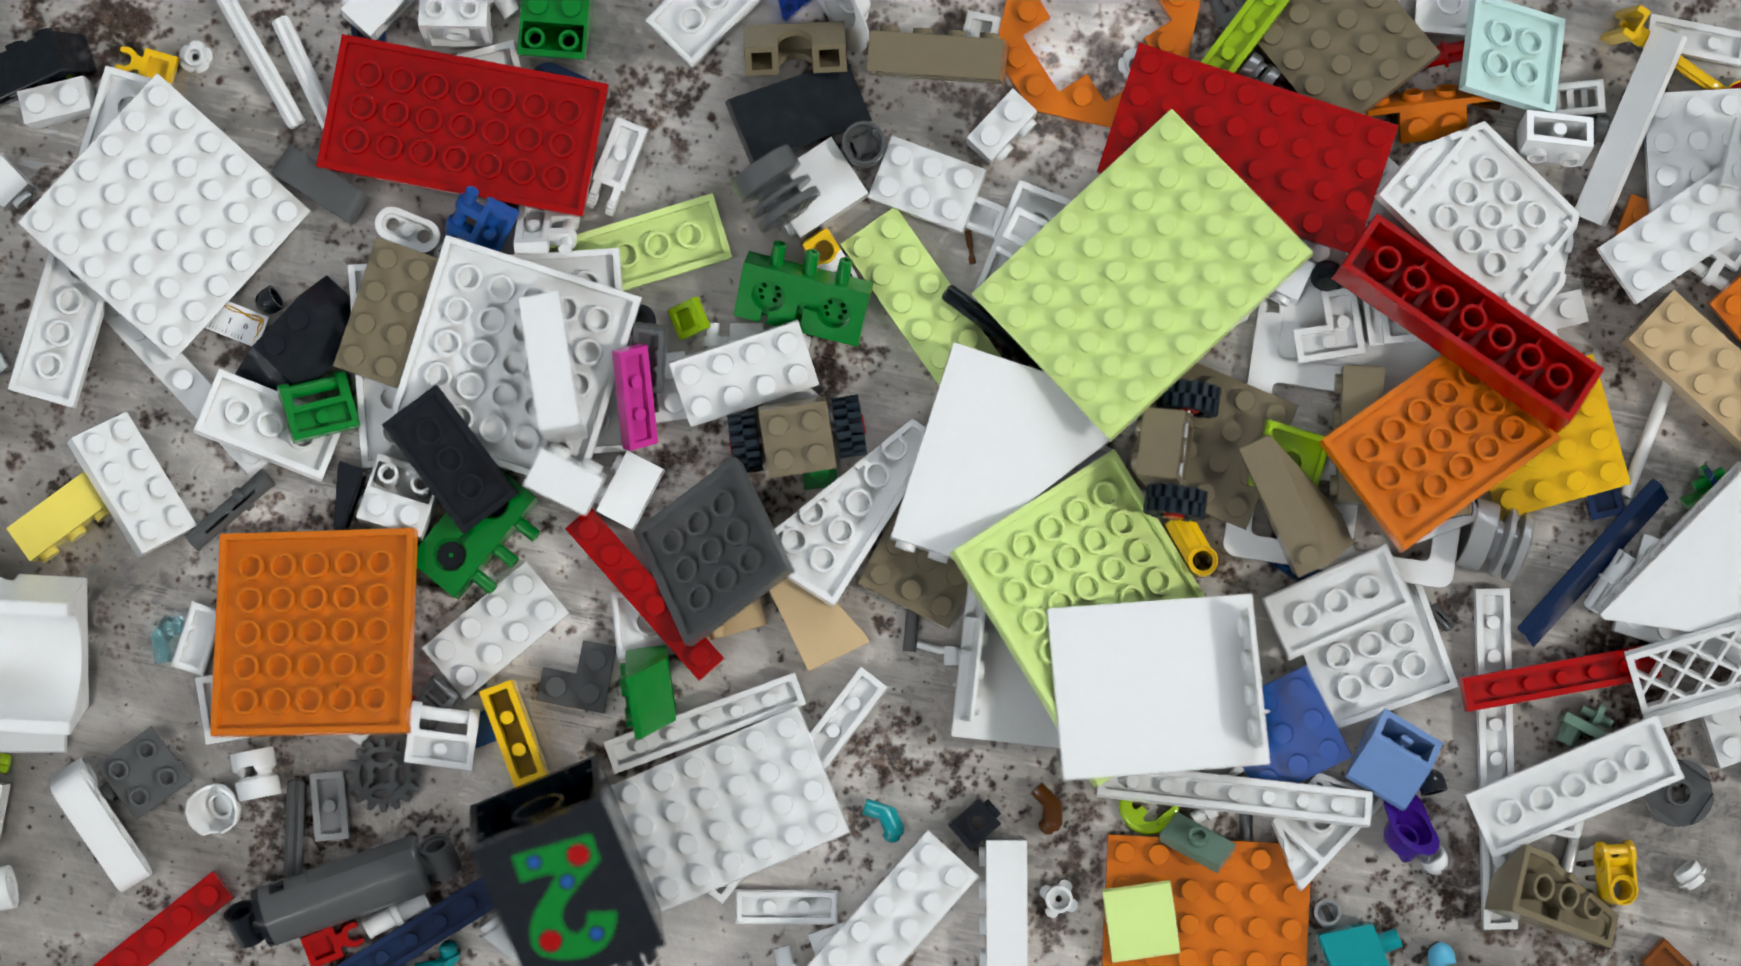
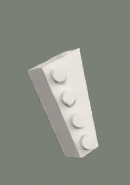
M559 291L518 298L520 309H514L517 329H523L525 342H519L522 362H528L530 375H525L524 379L528 396L533 395L535 408L530 409L533 429H539L547 444L588 438L586 425H583L579 418V411L583 407L577 384H574L573 378H576V369L572 352L568 349L571 341L563 298Z

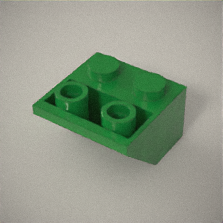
M521 0L517 55L585 60L591 33L593 0Z
M667 645L626 650V662L620 663V689L622 697H625L626 725L627 728L634 729L635 740L643 739L676 721V702Z

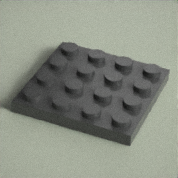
M731 457L633 531L685 645L694 646L795 572L743 463L736 457Z

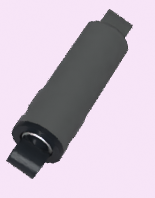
M433 834L425 838L421 843H419L415 836L410 835L251 890V900L234 903L227 908L223 917L238 947L250 948L263 940L266 941L269 947H273L430 893L433 889L432 880L443 881L452 878L460 871L462 864L448 834Z

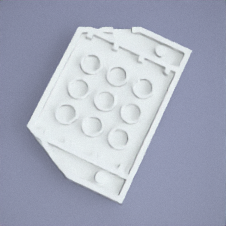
M1485 121L1415 148L1374 196L1423 245L1534 321L1565 284L1567 275L1564 274L1568 254L1572 253L1574 244L1573 233L1577 229L1580 213Z

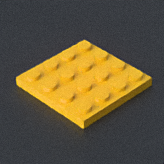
M1593 354L1586 355L1588 358L1596 362ZM1600 377L1571 423L1558 432L1561 438L1489 490L1492 501L1500 504L1499 520H1503L1511 508L1517 509L1518 515H1522L1524 512H1533L1631 484Z

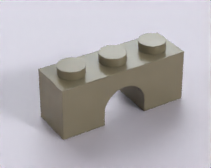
M845 21L744 26L746 76L779 75L781 64L792 59H802L810 62L813 65V73L847 72Z

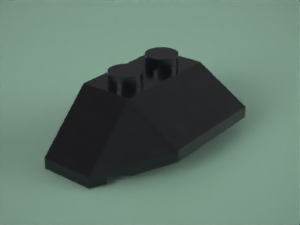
M328 275L323 277L299 295L256 341L235 375L277 391V385L288 383L289 386L321 379L335 362L351 314L350 296Z

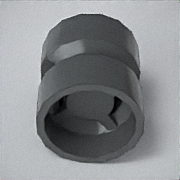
M860 121L850 125L843 134L841 142L842 152L851 167L856 170L866 171L880 164L886 149L885 137L880 127L872 122Z

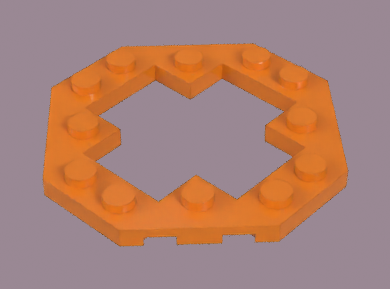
M1006 0L999 34L1000 39H1004L1008 44L1006 75L1016 91L1037 110L1038 114L1052 115L1065 120L1111 129L1123 91L1105 102L1088 74L1063 90L1058 91L1024 36L1051 19L1050 15L1040 0ZM1157 0L1170 22L1144 37V43L1188 58L1200 0Z

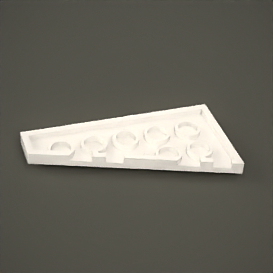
M911 419L876 449L801 507L795 514L775 528V532L795 571L787 579L831 607L835 606L903 498L924 435L925 426Z

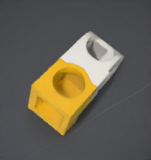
M827 227L822 228L800 243L805 253L808 249L819 251L817 268L837 273L839 260L845 257ZM851 268L850 276L858 278L853 268Z

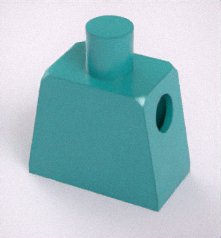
M1362 922L1315 933L1328 966H1390L1385 954L1403 947L1395 928L1377 934L1371 922Z

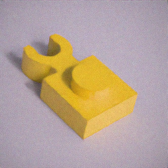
M121 47L120 51L131 56V62L126 66L116 64V69L131 73L138 71V75L153 78L158 73L164 80L173 85L180 58L149 48H145L143 57H141L132 48Z

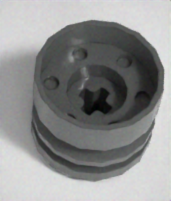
M788 144L763 156L729 183L742 204L758 199L759 203L749 213L752 219L766 213L768 214L757 224L762 233L776 227H782L803 214L809 205L821 194L816 185L801 192V189L811 181L808 174L795 179L791 177L801 163Z

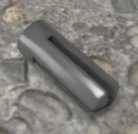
M1436 602L1430 606L1434 619L1446 632L1452 630L1450 627L1454 628L1455 623Z

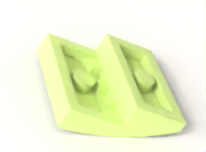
M1170 880L1102 889L1113 963L1180 953Z

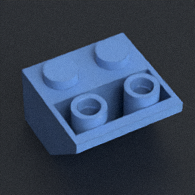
M1383 709L1368 723L1345 774V778L1404 811L1431 772L1443 742L1389 710Z

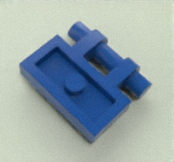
M468 186L465 192L458 196L455 202L456 210L454 214L448 217L445 223L446 231L444 238L446 235L455 238L459 237L467 242L500 252L520 211L491 197H488L485 205L477 202L478 189ZM467 217L477 220L474 226L467 223Z

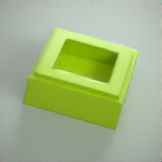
M698 296L692 297L667 310L679 341L686 340L711 327Z

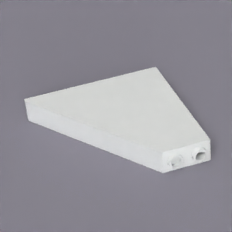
M954 342L890 539L896 541L895 547L911 553H914L916 548L928 551L927 558L947 564L948 558L954 560L949 552L1028 504L1110 440L1044 371ZM1137 417L1131 424H1129L1126 428H1128V427H1129L1130 425H1132L1135 421H1137L1138 417Z
M1740 461L1600 600L1594 608L1603 619L1695 632L1741 618ZM1741 630L1736 636V638L1741 639Z

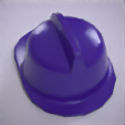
M1415 794L1404 811L1383 800L1385 811L1389 818L1384 828L1383 837L1388 847L1398 855L1403 863H1407L1419 855L1430 856L1436 854L1440 848V840L1421 799Z

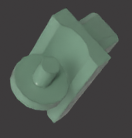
M1601 702L1594 709L1584 704L1581 706L1579 714L1587 717V722L1569 712L1561 711L1557 718V721L1561 722L1555 740L1570 748H1574L1581 733L1590 737V741L1609 734L1597 726L1600 724L1610 729L1614 720L1604 715L1607 706Z

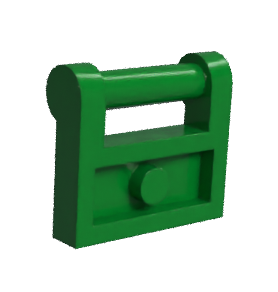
M344 370L333 372V376L289 386L288 383L277 385L279 400L283 407L293 444L360 427ZM337 389L339 396L298 406H295L293 401L295 398Z

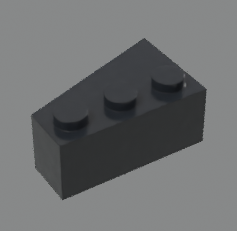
M44 28L34 32V38L26 42L20 40L6 45V51L0 53V107L18 101L17 91L66 80V76L77 72L86 73L87 75L98 72L85 34L53 31L52 28Z

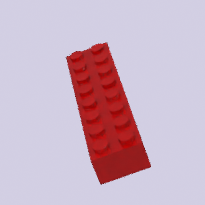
M1378 213L1365 227L1331 278L1556 433L1571 423L1605 370L1599 364Z

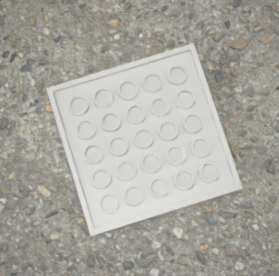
M157 73L18 221V225L171 360L175 361L305 219L311 210Z
M446 235L389 419L438 384L499 467L528 475L540 449L545 445L551 446V444L546 443L538 428L533 429L530 409L535 408L533 395L528 396L524 376L530 375L528 362L523 363L521 359L519 342H525L523 329H517L514 309H520L518 302L520 297L559 291L563 298L571 341L568 349L572 352L576 369V378H573L574 384H577L583 407L579 411V418L583 425H586L588 438L559 442L558 444L572 450L571 457L581 462L585 458L592 459L615 386L612 351L627 347L642 297Z

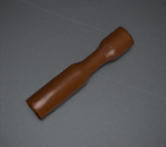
M971 230L964 231L969 250L970 265L976 264Z

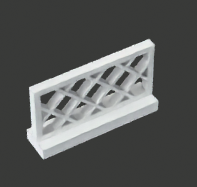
M1741 618L1624 652L1643 719L1656 714L1662 728L1741 706V677H1738L1741 675V660L1735 665L1722 659L1731 644L1741 649V642L1735 639L1741 630ZM1717 637L1725 641L1716 655L1701 649L1709 638ZM1681 646L1691 651L1682 665L1668 658L1674 648ZM1697 654L1712 661L1703 675L1689 669ZM1649 656L1657 660L1651 672L1647 674L1636 669L1634 660ZM1663 664L1678 670L1670 684L1655 678ZM1718 664L1733 671L1728 680L1717 682L1710 679ZM1685 674L1699 680L1694 690L1684 692L1676 688ZM1639 677L1645 680L1642 686ZM1651 683L1666 690L1661 699L1646 703L1644 694Z

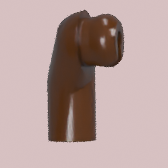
M1041 782L1030 794L1043 806V818L1038 823L1039 829L1042 833L1051 835L1054 831H1058L1063 824V804Z

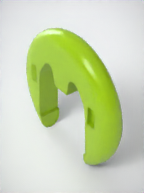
M1119 800V812L1125 824L1133 831L1144 835L1161 833L1176 813L1179 812V806H1171L1157 819L1144 821V816L1148 811L1142 805L1134 809L1132 807L1133 801Z

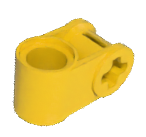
M1626 839L1617 844H1606L1603 841L1595 842L1593 846V862L1596 873L1597 896L1609 905L1626 906L1633 903L1638 896L1637 853L1633 841ZM1616 882L1621 886V894L1618 898L1615 897L1613 892Z

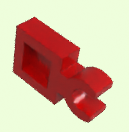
M356 919L343 922L340 929L336 931L331 926L300 937L310 966H322L344 957L341 949L343 946L358 947L364 943L362 934L356 937H349L347 935L350 929L358 927Z

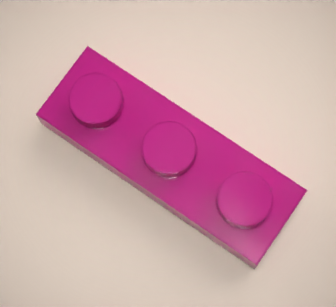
M638 343L613 350L612 358L623 449L633 451L658 443L648 345Z

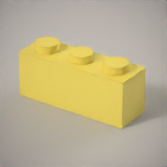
M83 471L6 529L29 561L39 562L41 560L45 563L60 552L58 547L67 540L70 543L75 542L87 533L86 526L94 520L100 523L111 516Z

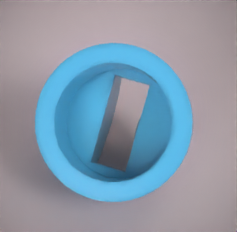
M1442 942L1434 944L1428 951L1429 966L1456 964L1455 953L1452 947Z

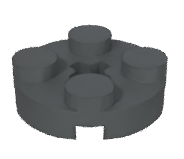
M1676 759L1684 779L1643 796V801L1647 805L1649 812L1661 823L1673 827H1685L1698 823L1706 817L1712 808L1714 793H1712V785L1710 783L1712 781L1704 768L1689 760ZM1683 784L1685 786L1683 792L1687 795L1686 799L1673 801L1671 788L1673 786L1679 787Z

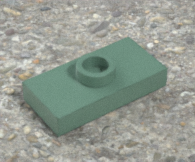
M1179 812L1176 813L1159 837L1161 843L1216 873L1220 871L1235 852L1236 847L1235 843Z

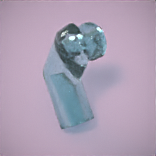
M167 616L161 619L153 631L151 643L155 664L172 662L169 642L174 635L182 633L184 623L180 617L171 618Z

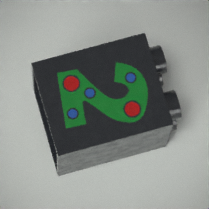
M598 754L470 805V852L521 966H649L657 959L658 953L656 949L666 945L661 909L631 831Z

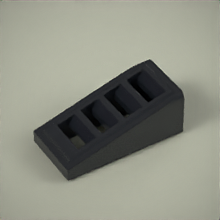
M339 461L337 468L334 530H349L369 474L366 469Z

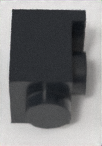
M976 798L948 823V826L965 846L972 851L982 840L1001 825L997 820L1001 813L989 799L983 803L979 798ZM975 816H980L984 820L983 826L979 829L971 826V819Z

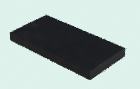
M848 61L847 72L813 73L812 70L730 98L725 102L750 165L783 145L788 144L791 150H795L843 133L855 122L872 121Z
M438 384L382 424L383 428L463 535L519 494Z

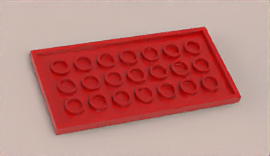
M342 34L316 167L458 195L464 193L468 186H473L479 191L477 196L479 199L487 200L488 197H491L506 204L584 218L609 84Z
M1139 42L1097 173H1103L1166 113L1173 109L1299 238L1348 254L1365 229L1375 199L1374 196L1377 193L1399 125Z

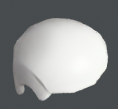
M212 783L200 787L186 801L184 813L188 825L198 834L205 836L208 834H224L231 830L240 819L242 807L240 802H238L235 791L224 784Z

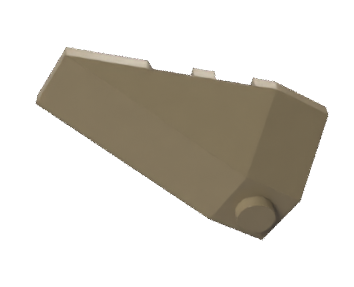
M1270 434L1238 448L1290 570L1297 577L1330 564L1354 544L1340 511Z
M1522 844L1492 875L1484 909L1529 925L1605 948H1612L1619 915L1595 893L1588 892L1578 882L1579 878L1573 873L1564 870L1558 864L1559 860L1553 854L1528 844Z

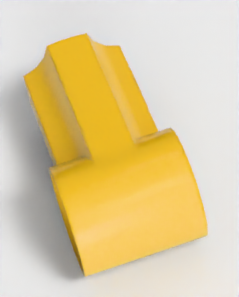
M1171 520L1164 524L1191 574L1196 578L1210 576L1218 565V556L1213 548L1210 547L1197 522ZM1198 553L1206 554L1211 560L1210 568L1205 571L1196 569L1193 564L1194 555Z

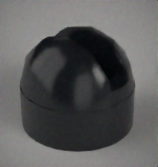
M267 286L256 295V308L263 315H272L284 309L283 299L273 286Z
M1434 769L1431 770L1419 788L1421 796L1435 795L1448 790L1443 774Z

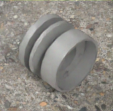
M1479 497L1475 500L1478 508L1475 522L1465 525L1461 529L1455 564L1478 571L1484 561L1489 559V576L1495 577L1501 570L1502 580L1511 583L1529 554L1533 539L1532 533L1535 517L1524 512L1518 520L1517 509L1511 508L1504 519L1499 520L1500 504Z

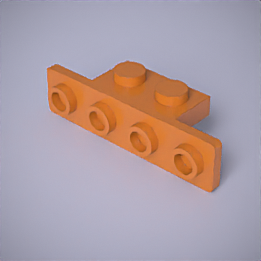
M1441 84L1436 89L1421 90L1419 88H1408L1403 90L1402 93L1390 94L1375 107L1369 109L1365 115L1377 116L1397 113L1399 125L1398 138L1400 143L1403 144L1440 139L1466 129L1467 104L1494 100L1461 91L1459 86L1453 84Z

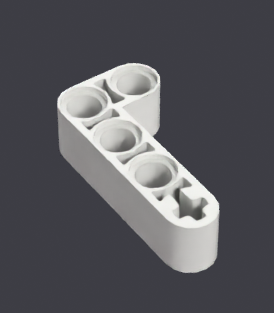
M80 757L52 774L50 789L57 803L113 884L123 893L151 876L152 870L136 843L98 790V779L93 768L84 757Z

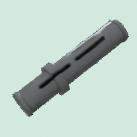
M263 469L259 470L241 488L236 487L231 491L233 495L211 512L194 529L185 534V538L197 551H200L203 546L224 530L245 510L250 511L255 507L253 503L274 487L276 483Z

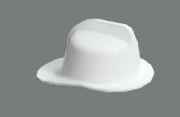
M818 0L830 22L845 21V38L848 49L854 52H862L867 48L869 30L866 19L869 15L870 0Z

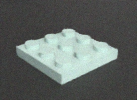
M1470 0L1459 90L1525 110L1555 113L1566 19L1505 0Z

